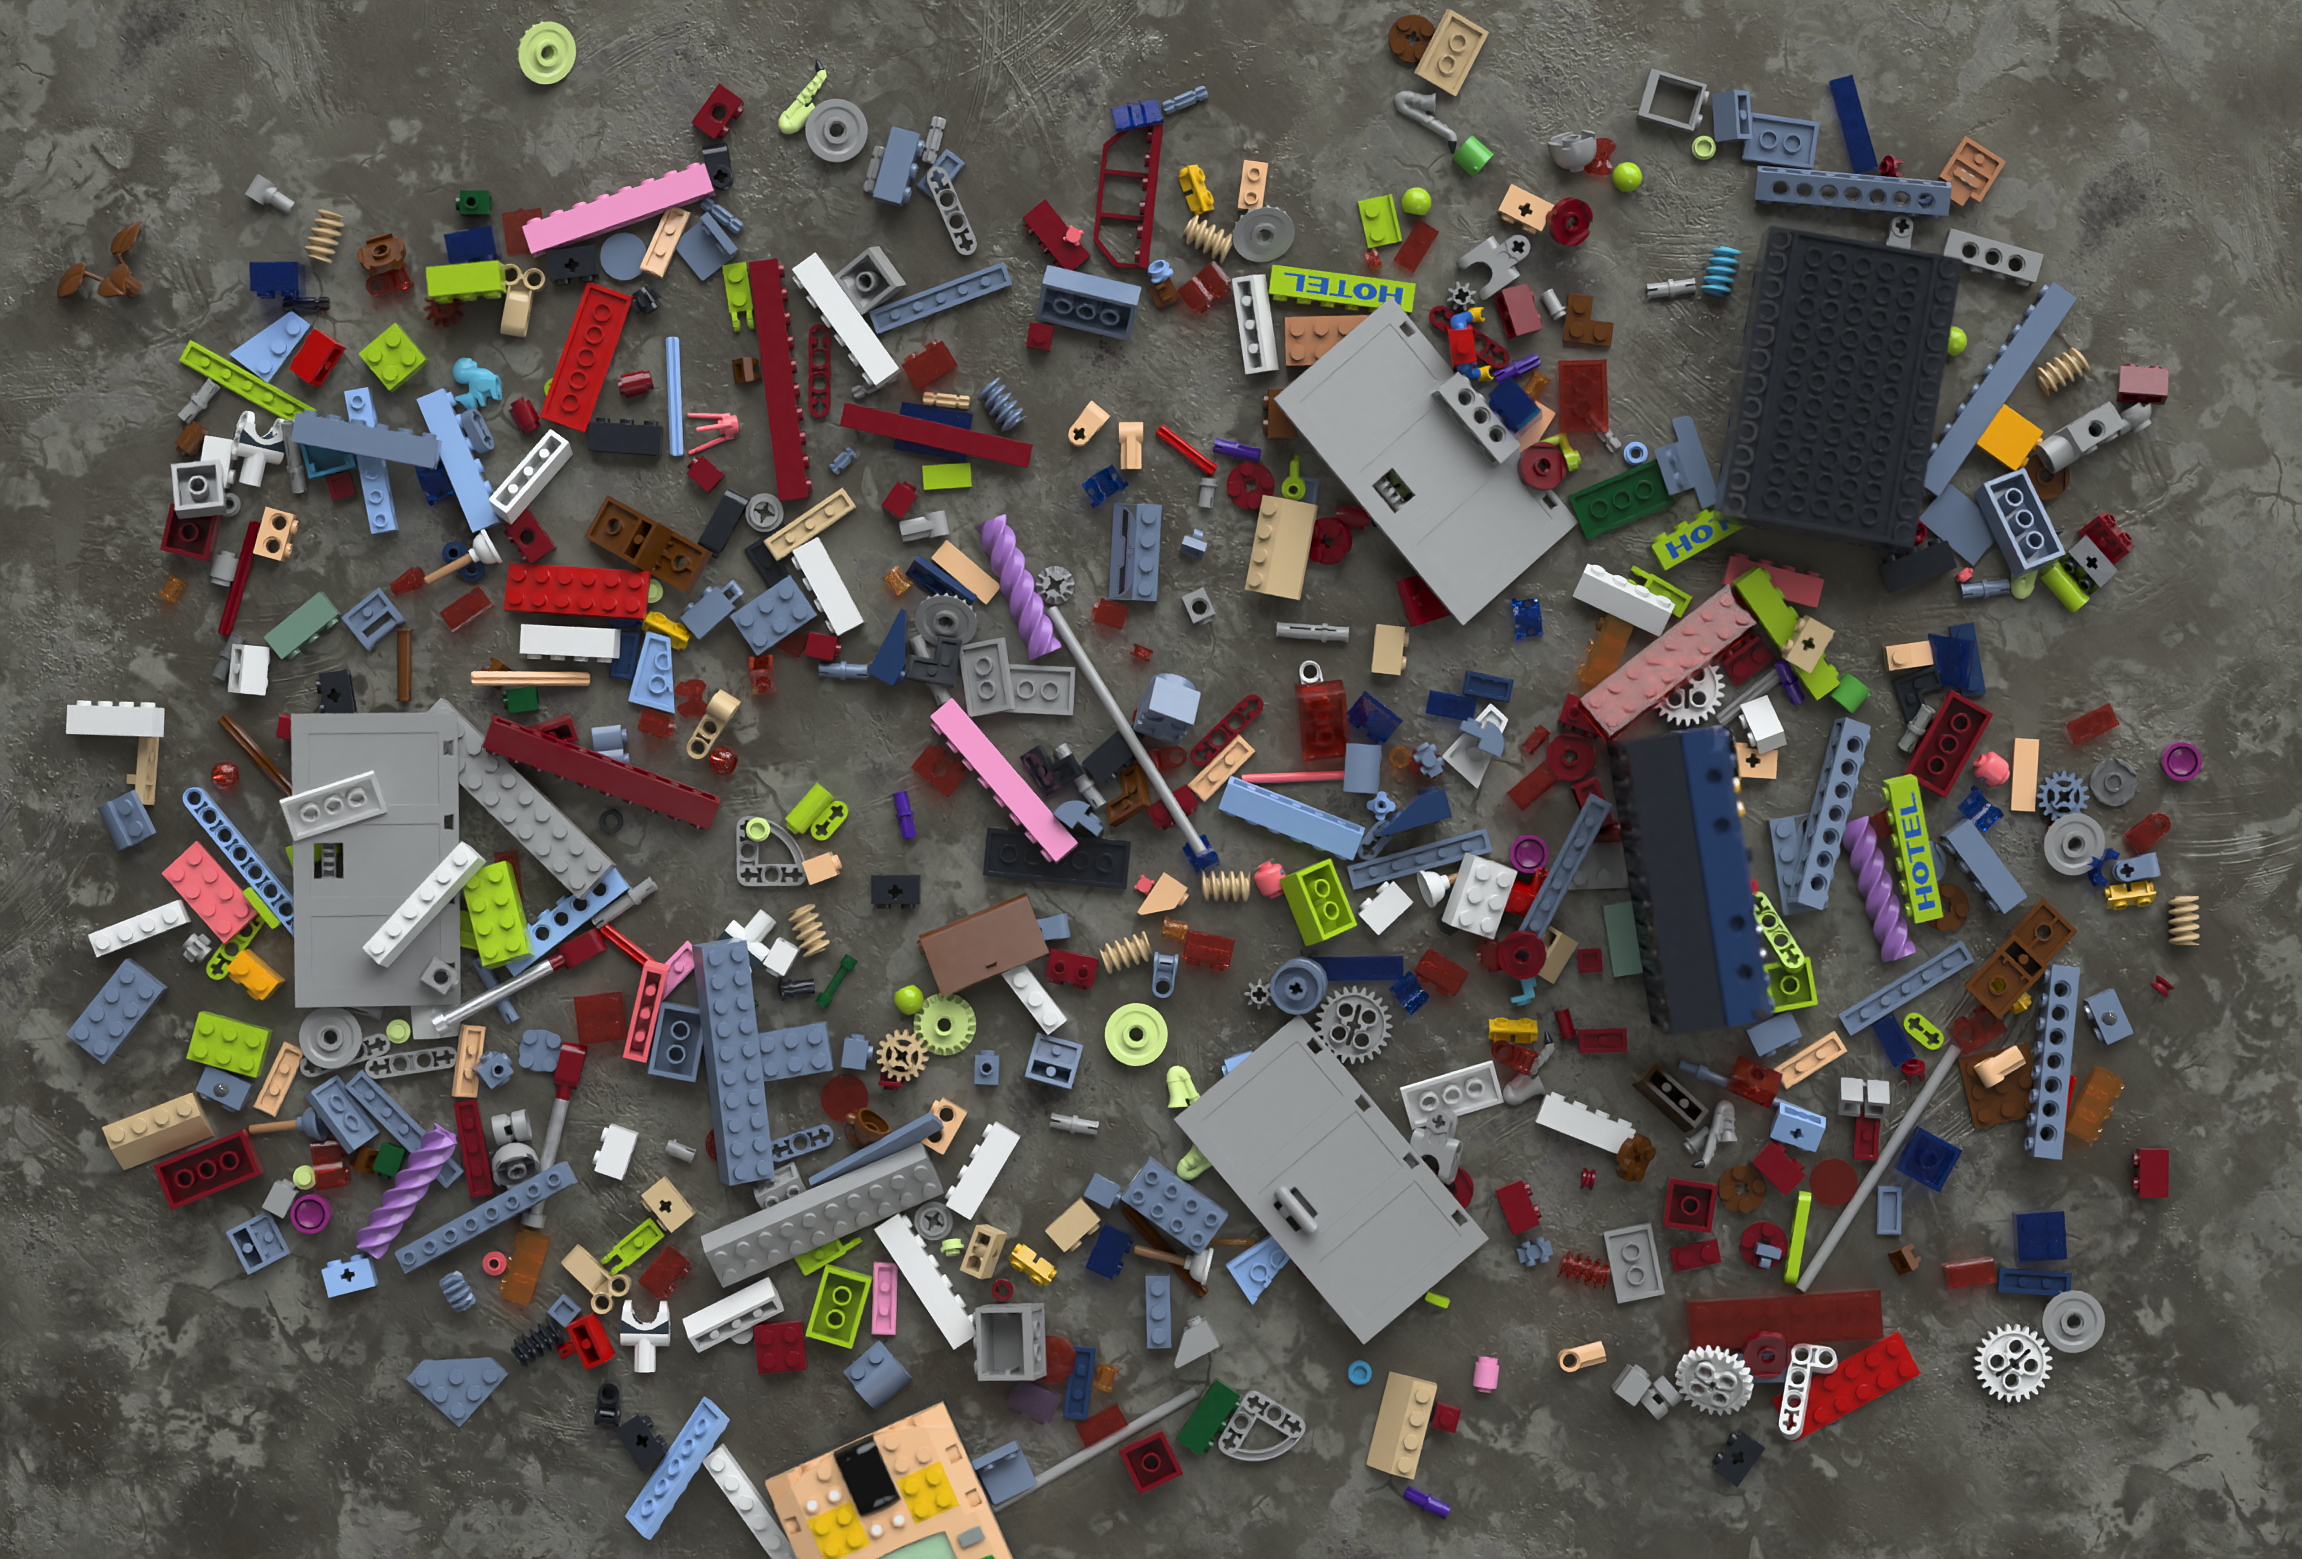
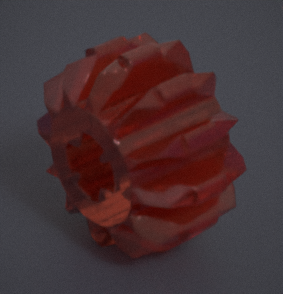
M426 297L425 301L430 303L431 306H425L423 310L426 312L432 311L426 318L430 321L436 317L434 321L435 326L438 327L443 320V326L448 328L449 319L456 325L458 321L454 316L463 317L464 314L457 310L458 308H464L465 304L456 303L460 299L453 298V303H447V306L450 307L448 312L444 310V313H441L440 304L435 302L434 299Z

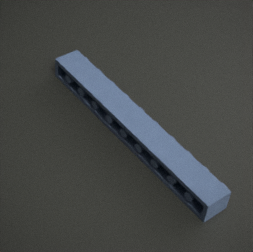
M2052 282L2048 286L2046 284L2043 285L2036 295L2039 297L2037 303L2034 306L2030 304L2023 314L2025 317L2023 323L2014 326L2009 334L2012 337L2007 345L2003 343L1995 354L1998 357L1993 365L1989 363L1981 374L1984 377L1979 385L1975 383L1967 394L1970 396L1967 403H1961L1954 412L1956 418L1953 423H1947L1940 432V435L1943 437L1939 443L1936 444L1934 442L1931 445L1924 490L1934 497H1938L2076 301V297L2056 283Z

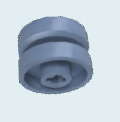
M1292 958L1276 971L1271 980L1270 991L1272 999L1286 1013L1295 1015L1308 1013L1325 996L1328 987L1327 975L1322 966L1311 958Z

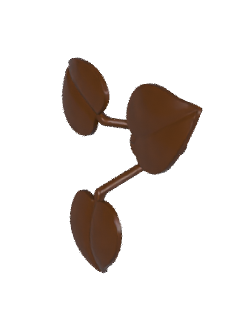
M135 222L126 226L113 239L110 252L116 254L120 264L114 267L107 277L101 278L84 271L86 265L83 263L75 264L61 278L57 297L66 298L74 294L82 284L83 278L90 277L101 282L97 290L98 295L101 297L110 298L126 295L129 299L134 298L140 292L142 284L131 276L133 271L124 262L122 254L127 253L132 248L142 222Z

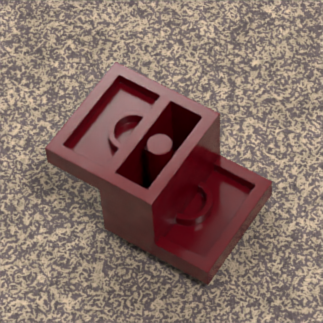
M1419 575L1396 581L1398 593L1402 599L1410 628L1451 615Z

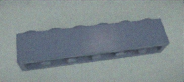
M303 410V414L296 413L291 442L437 470L442 441L437 440V435L422 432L421 437L412 435L413 430L398 428V432L390 431L388 425L375 423L374 427L365 426V421L351 419L350 423L341 421L342 417L327 414V418L317 417L318 412Z

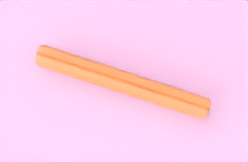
M472 672L471 684L474 686H588L590 684V674L588 672Z

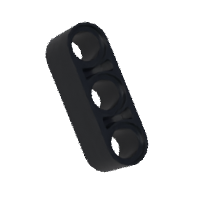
M730 487L722 497L697 543L713 553L711 557L718 559L750 501L749 497Z

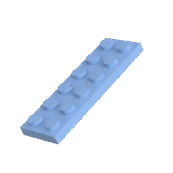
M703 1397L625 1515L638 1532L649 1540L658 1532L661 1523L667 1514L672 1511L675 1502L681 1493L685 1491L688 1482L694 1473L699 1470L702 1461L712 1450L714 1443L726 1429L727 1423L730 1420L706 1397Z

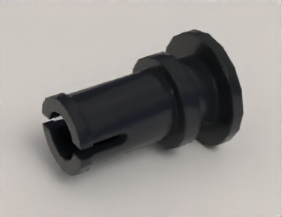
M779 977L778 992L781 1001L785 1000V996L794 998V995L815 994V987H804L814 985V978L796 981L788 979L787 982H783L782 977Z

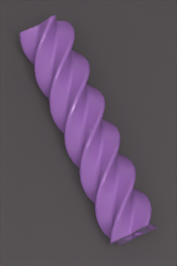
M1004 514L976 526L975 529L981 534V544L984 551L991 556L990 564L992 571L1000 578V590L1003 596L1009 600V612L1013 619L1019 623L1018 632L1020 638L1028 645V657L1032 660L1061 648V644L1052 636L1053 625L1051 620L1043 614V601L1034 592V579L1024 569L1025 558L1023 553L1015 547L1016 537L1013 530L1006 525L1007 517Z
M1869 816L1857 818L1845 824L1846 832L1842 837V843L1844 848L1851 854L1850 867L1852 871L1859 876L1858 890L1867 899L1865 910L1868 917L1874 922V937L1882 944L1881 958L1883 962L1894 961L1916 953L1915 946L1907 937L1908 926L1905 919L1900 915V902L1892 892V879L1890 874L1884 869V855L1876 846L1877 836L1874 828L1868 823Z
M434 1123V1130L422 1136L421 1149L412 1152L408 1157V1169L396 1174L395 1188L386 1191L382 1195V1207L370 1213L369 1227L357 1232L356 1240L359 1245L356 1247L369 1253L376 1259H380L386 1253L390 1241L400 1232L403 1221L413 1213L416 1202L426 1194L429 1183L438 1176L442 1164L453 1154L457 1144L454 1133Z

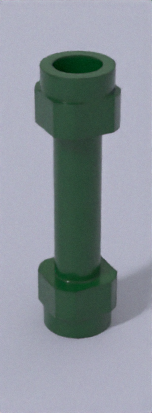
M847 953L839 963L841 966L824 992H820L815 1000L818 1005L825 1009L829 1007L833 1001L832 996L849 970H853L858 960Z

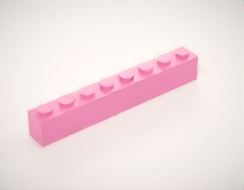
M693 163L688 165L686 170L679 173L676 170L670 171L663 175L664 178L658 180L651 178L640 183L641 186L621 188L618 190V194L612 196L608 194L600 195L592 203L580 202L573 205L571 210L565 212L563 210L554 211L549 214L550 217L542 220L540 218L531 219L526 222L527 225L522 226L530 252L535 258L546 254V251L558 250L660 215L665 210H670L674 207L680 208L703 200L706 197L715 196L708 170L705 164Z
M953 698L930 716V719L933 721L930 726L938 735L943 733L948 739L946 742L947 746L954 753L959 751L964 757L962 763L970 772L974 769L980 777L977 780L986 790L989 787L996 794L993 796L994 800L1001 808L1006 806L1011 811L1008 816L1017 826L1020 824L1024 826L1027 830L1024 834L1033 844L1037 842L1043 848L1040 853L1048 862L1053 860L1057 864L1078 846V842Z

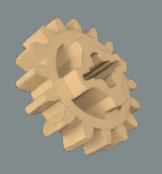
M905 1029L901 1035L899 1030H895L894 1037L891 1034H887L886 1038L888 1041H880L879 1044L883 1049L877 1050L876 1053L882 1055V1058L877 1060V1063L884 1064L881 1071L888 1070V1078L897 1075V1081L900 1082L902 1077L905 1076L906 1080L910 1081L911 1074L918 1077L920 1075L918 1069L925 1070L926 1066L922 1062L929 1060V1057L924 1056V1053L929 1049L928 1047L922 1048L921 1044L925 1040L920 1039L918 1041L916 1039L918 1033L915 1032L910 1036L908 1029ZM898 1040H908L912 1044L903 1045ZM890 1046L892 1058L888 1061L887 1051ZM898 1050L908 1053L906 1056L907 1061L905 1059H898L897 1056L900 1054ZM916 1050L918 1051L917 1064H915V1061L913 1060L914 1052ZM896 1065L904 1066V1068L908 1071H899L896 1070L894 1067Z

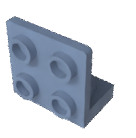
M708 212L700 217L702 220L680 237L676 247L677 251L702 281H705L740 252Z
M1018 1441L1008 1443L971 1461L975 1470H978L993 1504H998L1037 1485V1481Z

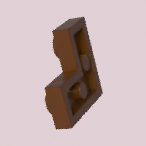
M1568 293L1562 341L1611 347L1614 323L1590 320L1593 296Z
M1139 763L1120 773L1123 794L1106 804L1108 822L1113 827H1117L1150 807L1145 772Z

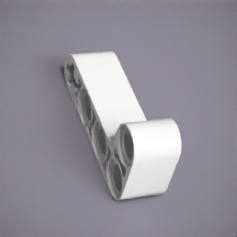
M1800 1343L1791 1350L1792 1360L1788 1367L1779 1419L1780 1430L1786 1439L1795 1440L1802 1434L1812 1372L1830 1374L1837 1369V1356L1834 1350L1829 1347ZM1801 1352L1809 1354L1805 1361H1798L1796 1357ZM1824 1356H1831L1833 1358L1832 1362L1828 1365L1821 1364L1820 1360ZM1801 1375L1805 1377V1380L1802 1384L1796 1385L1792 1382L1793 1378ZM1797 1398L1801 1400V1404L1796 1408L1788 1406L1792 1399ZM1791 1415L1793 1416L1795 1427L1788 1431L1786 1426H1790Z

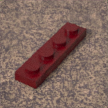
M478 1098L455 1102L453 1106L470 1198L494 1194L495 1190Z

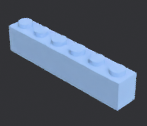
M442 388L418 398L417 402L430 433L437 435L436 439L442 441L440 457L472 533L476 534L483 528L487 529L502 523L500 516L492 511L488 501L494 492L489 480L484 481L481 474L485 471L479 458L475 459L472 452L475 448L469 437L465 436L461 414L457 415L453 407L457 404L452 392L447 393V390Z
M1233 776L1229 778L1218 807L1228 816H1239L1244 818L1249 824H1260L1267 827L1272 833H1283L1290 836V839L1299 843L1304 841L1312 844V847L1316 850L1330 851L1342 860L1354 859L1365 827Z

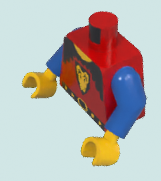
M1469 308L1467 312L1454 315L1450 319V326H1445L1451 369L1471 380H1478L1479 382L1492 380L1494 377L1489 375V370L1492 369L1490 365L1476 368L1477 357L1473 329L1470 325L1471 322L1485 321V317L1481 318V310H1484V308Z

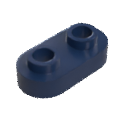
M449 542L442 550V557L449 564L468 554L469 549L459 542ZM452 549H456L458 551V556L456 558H452L450 556V551ZM481 560L476 563L473 561L457 570V572L468 581H478L485 574V565ZM473 564L476 566V572L470 574L468 567Z

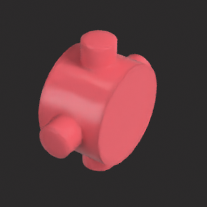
M1070 225L1063 239L1078 246L1081 235L1084 232Z
M1968 567L1963 569L1956 575V581L1965 582L1973 576V569Z
M1140 875V880L1134 888L1144 892L1146 896L1149 895V891L1152 885H1155V881H1150L1144 875Z

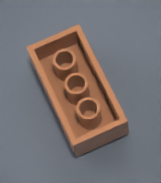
M1369 315L1285 317V367H1311Z

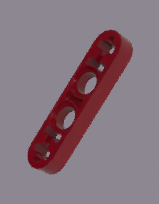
M1438 305L1431 309L1429 321L1434 327L1446 334V329L1443 327L1447 324L1442 320L1437 323L1435 321L1436 316L1433 313L1435 311L1439 313L1442 310L1445 312L1444 317L1447 320H1450L1451 316L1453 317L1457 314L1443 305ZM1472 326L1474 339L1480 337L1486 343L1484 350L1476 351V356L1494 369L1504 368L1510 358L1508 351ZM1490 344L1495 347L1491 350L1495 354L1502 352L1504 354L1502 357L1505 360L1504 363L1499 362L1495 364L1493 362L1495 358L1488 354L1487 358L1483 356L1488 351Z
M815 324L809 330L808 407L810 413L817 418L827 416L831 409V332L824 324ZM818 328H822V331L827 333L826 337H822V345L827 344V349H813V344L818 346L817 337H813V333L818 332ZM817 352H823L826 355L827 360L824 365L818 366L814 364L813 356ZM817 376H823L826 379L827 384L822 390H817L813 386V380ZM813 392L817 394L827 392V397L822 396V404L826 405V409H823L821 414H818L817 410L813 409V405L818 403L817 396L812 398Z
M1251 694L1240 701L1193 747L1190 753L1191 761L1197 766L1208 764L1262 711V699L1257 695ZM1248 699L1252 701L1257 699V707L1259 709L1257 711L1250 710L1247 715L1251 717L1246 720L1245 716L1237 711V709L1241 706L1244 710L1248 706L1246 702ZM1230 716H1240L1242 719L1241 727L1238 729L1231 728L1228 724ZM1219 731L1224 734L1225 742L1222 745L1216 746L1212 743L1211 736L1214 732ZM1207 740L1209 745L1216 749V752L1212 754L1209 750L1205 755L1207 760L1204 762L1199 760L1197 762L1194 759L1197 756L1195 751L1197 749L1200 751L1204 750L1207 746L1202 743Z

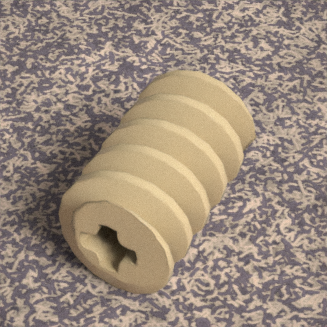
M318 209L317 213L322 218L314 219V223L319 228L310 229L316 236L307 238L313 245L305 246L304 249L309 253L307 256L332 263L327 254H335L330 245H338V242L333 237L342 235L336 228L345 226L339 220L345 217Z
M1196 215L1189 221L1180 240L1187 236L1186 244L1188 245L1195 240V249H1199L1204 245L1203 253L1207 254L1212 250L1211 257L1213 259L1220 254V263H1222L1233 244V235L1230 233L1224 238L1223 229L1215 233L1216 225L1213 224L1211 227L1206 228L1207 220L1199 224V216Z
M2075 348L2069 349V355L2065 352L2062 353L2060 356L2061 360L2057 357L2053 358V365L2048 362L2045 363L2044 370L2040 367L2036 368L2037 380L2047 396H2050L2049 388H2052L2055 392L2058 391L2057 383L2065 387L2066 378L2074 382V373L2082 377L2083 368L2091 372L2086 359Z
M1202 871V894L1205 901H1209L1212 894L1215 901H1218L1220 895H1223L1224 901L1228 902L1230 895H1232L1234 901L1237 902L1239 896L1242 895L1244 902H1247L1250 895V872L1247 878H1245L1243 872L1240 871L1238 877L1235 878L1233 871H1230L1228 878H1226L1224 872L1220 871L1218 878H1216L1214 871H1211L1209 877L1206 878L1205 872Z
M2174 896L2175 899L2168 901V904L2175 906V909L2168 911V914L2175 916L2174 919L2168 921L2169 924L2175 925V928L2168 930V933L2175 935V938L2170 939L2169 943L2174 945H2200L2193 942L2200 935L2193 932V930L2199 928V925L2192 922L2199 919V915L2192 913V911L2199 909L2198 905L2192 903L2198 900L2199 896Z
M808 904L788 912L793 913V916L788 919L789 922H797L792 930L801 932L796 937V940H804L799 948L808 949L803 958L825 950V946L830 943L829 940L821 939L826 934V931H818V928L823 925L822 922H814L819 914L810 912L815 908V904Z
M1144 931L1141 932L1140 940L1133 934L1131 943L1124 937L1122 946L1115 940L1114 948H1111L1106 943L1105 950L1102 951L1100 949L1109 974L1112 973L1113 966L1118 971L1122 970V963L1127 968H1130L1131 960L1136 965H1139L1141 956L1148 962L1149 954H1152Z

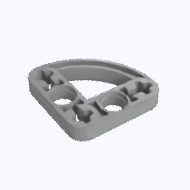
M747 816L738 821L736 826L737 879L742 885L797 886L805 882L807 876L802 862L805 861L803 852L797 841L786 829L773 821L765 819L770 826V832L777 835L788 846L795 864H759V842L750 840L741 842V837H746V831L741 829V825H744L746 820L761 817ZM745 844H750L754 847L755 852L751 858H745L741 854V848ZM786 867L785 873H791L794 871V868H798V872H802L803 877L798 878V882H795L793 877H785L787 882H781L783 878L781 868ZM746 868H750L751 873H759L757 868H762V883L758 882L759 877L750 878V882H746V878L742 877L741 874L746 872ZM769 868H775L779 873V877L775 882H769L765 877V873Z
M1251 1390L1244 1395L1241 1404L1218 1439V1446L1223 1453L1236 1459L1245 1461L1268 1460L1285 1453L1299 1441L1306 1429L1305 1422L1299 1415L1259 1391ZM1258 1396V1402L1262 1405L1265 1404V1401L1269 1402L1264 1409L1263 1415L1258 1413L1261 1411L1260 1407L1256 1405L1252 1408L1249 1407L1250 1402L1247 1400L1249 1397L1254 1398ZM1273 1407L1281 1411V1417L1276 1421L1270 1420L1267 1416L1268 1410ZM1286 1413L1290 1415L1287 1418L1288 1421L1295 1423L1296 1420L1299 1421L1300 1431L1295 1430L1291 1432V1427L1284 1423V1427L1279 1425L1284 1421ZM1245 1416L1248 1419L1246 1428L1239 1429L1235 1426L1234 1421L1236 1417ZM1257 1417L1288 1435L1280 1443L1266 1449L1246 1450L1239 1448ZM1231 1427L1235 1432L1242 1434V1436L1239 1438L1236 1435L1233 1439L1235 1446H1229L1226 1449L1224 1448L1225 1443L1223 1439L1230 1438L1232 1432L1228 1431V1429Z

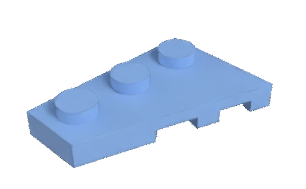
M290 311L231 352L230 355L264 381L270 383L312 325L293 311Z
M647 631L628 701L675 713L670 637Z
M1270 1234L1228 1262L1226 1266L1253 1305L1264 1288H1267L1272 1278L1280 1268H1283L1290 1257Z

